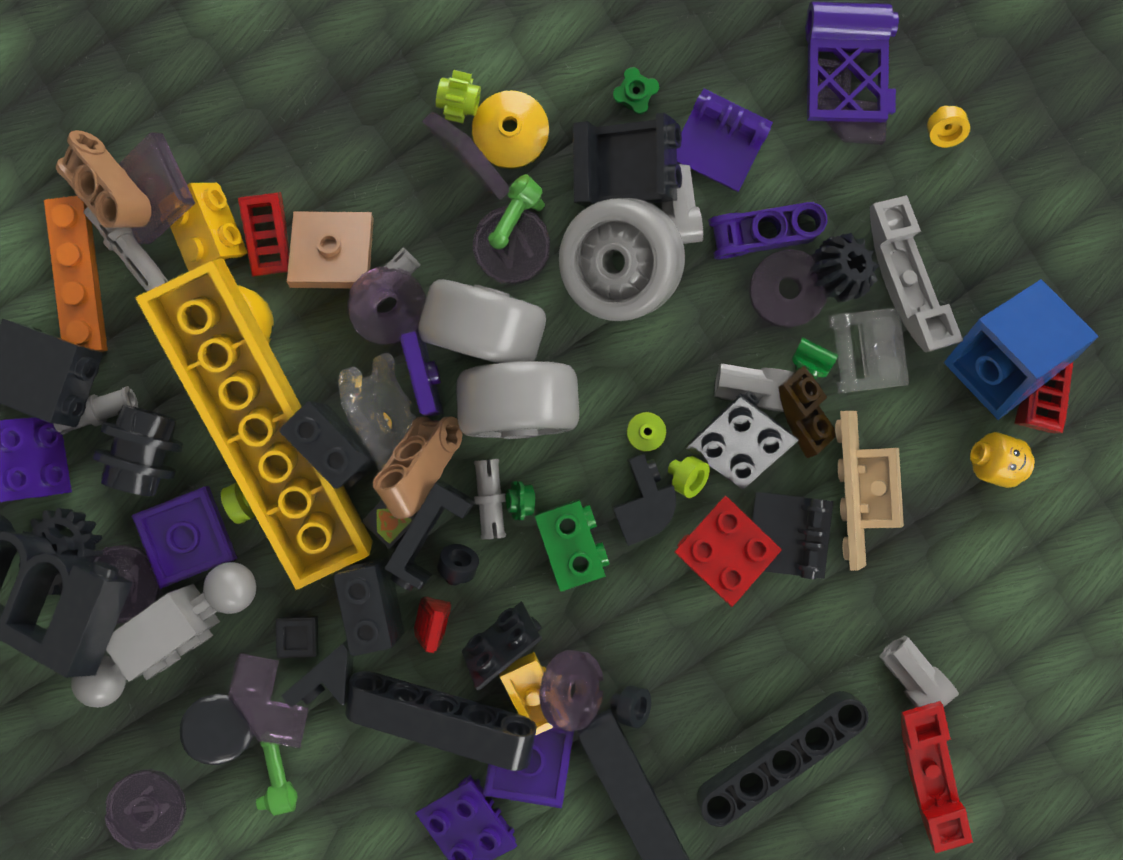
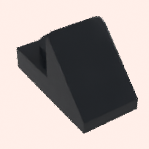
M347 640L281 695L291 708L300 700H303L308 705L325 690L321 683L328 688L341 705L344 706L346 704L349 680L353 670V656L350 654Z

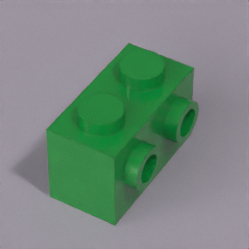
M580 499L535 514V519L560 592L606 577L603 567L610 565L603 542L594 543L590 529L596 528L597 525L590 505L582 507Z

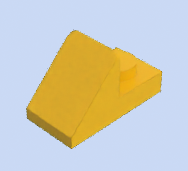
M535 652L517 659L499 674L518 714L535 722L537 726L536 735L567 721L546 668L541 666Z

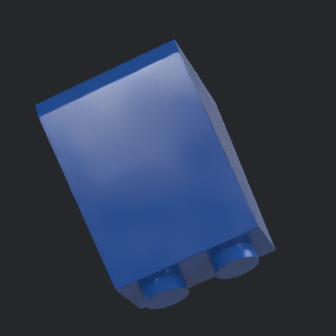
M1040 279L981 317L966 334L963 341L958 344L944 361V364L999 420L1076 360L1099 336Z

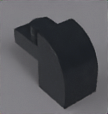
M644 454L627 459L641 496L612 506L628 546L660 533L672 519L676 507L674 486L667 485L657 489L655 483L661 481V476L654 459L647 461Z

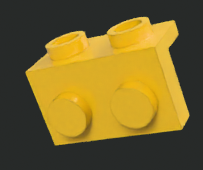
M189 183L161 203L188 271L222 257L224 260L227 258H238L247 254L241 233L237 228L227 199L218 183Z

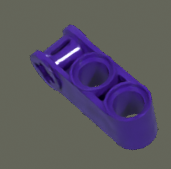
M805 202L712 217L708 219V223L714 229L717 248L713 252L714 259H728L752 252L810 243L825 230L828 219L826 211L815 202ZM800 215L811 216L816 224L815 231L805 232L801 230L797 223V217ZM762 221L773 223L777 229V236L772 239L762 237L758 231V223Z

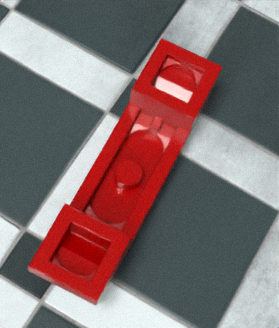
M941 701L901 712L902 737L908 769L921 817L933 851L936 854L973 843L966 808L959 800L947 741L951 739L943 704Z

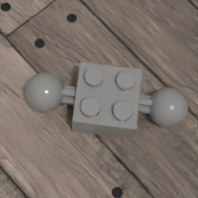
M222 563L208 573L204 581L203 593L200 594L195 585L191 584L160 598L112 633L106 648L110 656H103L96 676L71 678V688L74 696L86 706L104 707L113 703L121 696L126 685V679L130 682L143 675L148 680L157 673H161L181 659L180 656L191 649H195L213 636L209 629L220 622L215 615L216 612L233 614L244 610L251 604L257 588L252 572L239 563Z

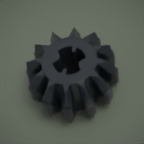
M852 233L836 237L832 236L826 239L819 246V249L811 255L815 264L809 271L816 274L818 278L814 286H822L824 288V298L834 297L837 303L847 302L851 299L856 300L865 296L870 291V287L878 281L874 272L880 265L873 262L871 258L875 250H867L865 248V239H855Z

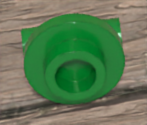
M802 338L792 357V361L796 365V370L805 365L814 379H817V377H826L838 355Z

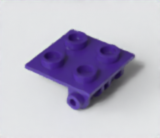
M703 88L681 132L682 143L681 147L677 148V163L690 165L691 170L739 192L762 144L771 130L773 122Z
M36 417L0 420V502L71 493L72 489L63 435L55 429L53 423Z
M471 775L462 779L458 783V788L415 813L448 860H493L518 846L515 842L516 838L513 836L515 830L513 827H509L502 815H499L501 813L499 808L492 810L491 806L494 804V800L492 798L485 800L486 796L483 795L484 790L480 785V780H474Z

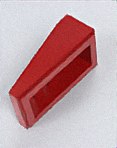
M281 192L239 197L238 202L252 277L288 272L290 249ZM272 207V213L254 216L253 208ZM274 221L275 229L256 231L255 224ZM277 237L278 245L258 247L257 240ZM280 253L281 260L260 263L259 255Z
M1073 362L1050 379L1056 381L1055 388L1043 385L1019 404L1014 424L1052 434L1063 433L1068 409ZM1039 392L1051 395V402L1038 399ZM1037 407L1049 410L1048 416L1037 415Z
M425 596L421 598L414 625V635L426 652L434 653L444 639L452 605L448 601Z

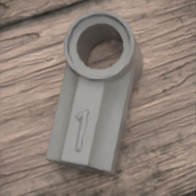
M679 164L682 171V186L677 188V201L660 202V209L676 225L683 244L702 242L703 223L700 209L695 206L690 165Z
M721 363L716 375L714 397L734 401L738 394H745L747 391H750L759 401L756 405L757 408L784 412L778 387L794 372L775 368H761V370Z
M905 635L887 645L879 656L887 668L906 689L904 693L916 708L941 701L943 707H945L959 695V692L938 668L932 667L909 637Z

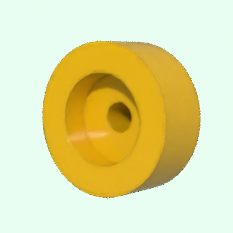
M942 106L929 118L927 130L930 140L934 145L948 148L960 144L967 138L970 133V124L967 114L962 108Z

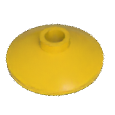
M518 91L499 92L488 97L477 109L472 122L473 141L482 157L491 164L507 169L520 168L536 160L546 147L549 137L548 118L542 106L531 96ZM513 120L517 123V128L512 132H507L503 129L504 122Z

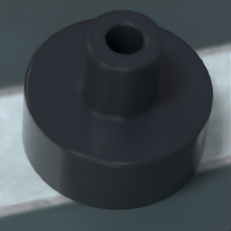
M451 544L442 549L437 569L450 585L456 586L460 583H467L475 577L479 565V557L474 550L465 545Z
M630 685L622 691L621 695L614 694L612 696L610 707L617 710V718L621 724L640 728L645 724L650 714L651 695L647 689Z

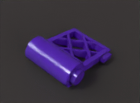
M810 2L805 27L806 41L808 42L807 121L885 123L888 120V114L895 113L896 89H888L889 39L897 34L899 15L898 12H893L891 4ZM818 52H833L843 64L829 75L818 64ZM845 52L854 53L849 57ZM861 53H878V69L870 76L853 61ZM846 67L862 82L850 95L833 80ZM878 75V81L876 84L873 81V79ZM818 77L823 81L819 86ZM826 86L842 100V103L835 110L817 109L818 93ZM867 87L877 97V111H864L853 98ZM845 106H847L850 110H842V109H843Z

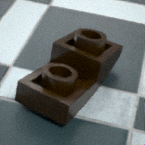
M804 365L778 388L788 425L793 435L798 438L797 443L807 458L818 455L836 437L835 428L819 406L827 396Z

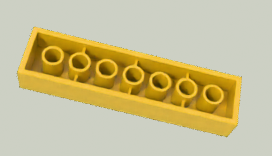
M223 257L212 260L135 297L295 589L298 590L368 557L373 541L366 527L361 522L362 520L344 486L337 489L334 488L280 433V428L302 406Z

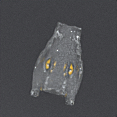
M384 353L374 358L372 375L362 379V374L356 367L344 369L339 375V391L343 410L349 423L375 460L379 471L383 469L393 454L394 448L402 441L412 422L417 418L409 411L412 402L403 392L397 381L395 360L389 353Z

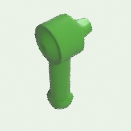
M525 174L517 178L508 190V197L511 199V202L494 232L490 233L488 237L489 244L495 249L501 250L506 247L509 242L508 238L524 210L532 208L540 212L545 207V203L541 199L542 188L529 175Z
M270 730L265 731L260 736V744L263 747L271 786L268 787L265 795L256 799V806L258 810H268L275 816L295 811L297 792L293 788L292 783L286 781L278 744V734Z

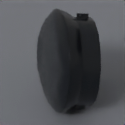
M221 693L207 695L195 701L184 713L180 722V740L186 753L200 763L209 765L227 763L239 757L249 747L254 737L255 720L250 708L239 698Z

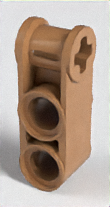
M79 130L70 132L67 138L68 149L65 156L57 161L56 170L73 188L78 198L95 215L99 224L106 228L146 226L151 218V204L147 195L137 187L125 169L116 162L106 150L103 142L97 137Z
M447 416L441 420H431L428 417H417L412 422L402 441L394 448L393 454L383 469L375 477L373 487L394 518L406 519L420 510L424 500L441 477L452 455L460 447L463 434L459 428L457 418Z

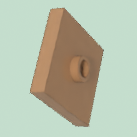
M294 211L287 274L289 287L369 289L374 221L372 212Z

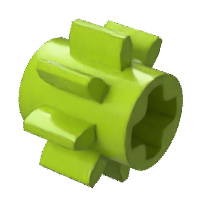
M453 70L452 78L442 77L440 79L436 94V107L444 109L443 115H445L446 120L463 123L465 115L475 116L477 113L481 86L473 85L472 74Z

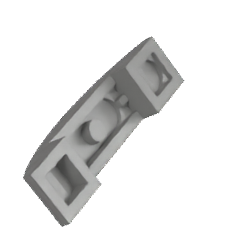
M907 195L872 204L870 206V221L877 260L890 298L905 327L925 353L962 342L963 338L949 304L939 305L913 237L921 230Z

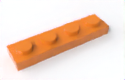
M78 196L44 200L61 339L100 352L108 351L92 222L84 214L87 205Z

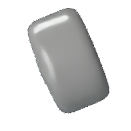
M635 198L603 200L584 209L567 227L559 249L560 275L571 298L589 314L609 321L633 320L661 307L677 289L685 265L683 241L674 222L655 205ZM614 250L620 251L625 258V266L622 271H618L613 264L612 256Z
M438 279L432 283L428 290L418 332L421 340L426 343L495 363L535 361L546 324V314L542 308L509 297L510 294L495 289Z
M542 361L495 363L466 369L458 376L456 384L458 424L461 432L467 436L503 439L532 438L571 431L579 422L577 375L569 365Z

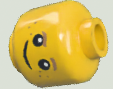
M999 432L985 435L974 444L970 453L973 471L977 478L1005 488L1016 487L1021 482L1027 480L1034 469V456L1027 442Z

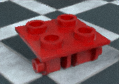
M725 495L691 534H686L678 542V548L674 553L730 607H733L782 549Z

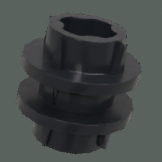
M123 405L116 424L103 422L101 432L114 436L110 450L95 449L93 454L94 460L104 464L101 484L132 494L154 496L161 478L174 479L176 470L164 465L163 462L167 450L182 452L184 444L173 439L176 419L154 411Z

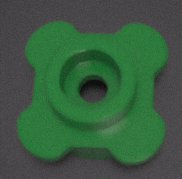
M635 67L628 68L624 72L625 79L621 86L614 89L613 97L617 103H623L625 107L633 110L634 113L643 114L648 110L651 96L658 93L659 83L654 78L648 79L642 76ZM633 88H639L640 92L638 94H634L632 91Z
M512 481L511 489L506 491V509L508 513H512L513 520H524L525 516H532L535 511L534 489L531 484L524 485L522 481Z

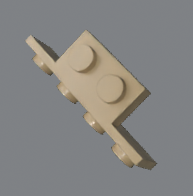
M840 411L841 419L837 420L835 425L836 439L838 443H842L843 459L838 461V477L840 482H845V498H841L840 514L842 521H847L848 537L843 538L842 550L844 559L849 560L850 570H860L866 566L864 528H901L904 526L899 448L859 450L857 411Z

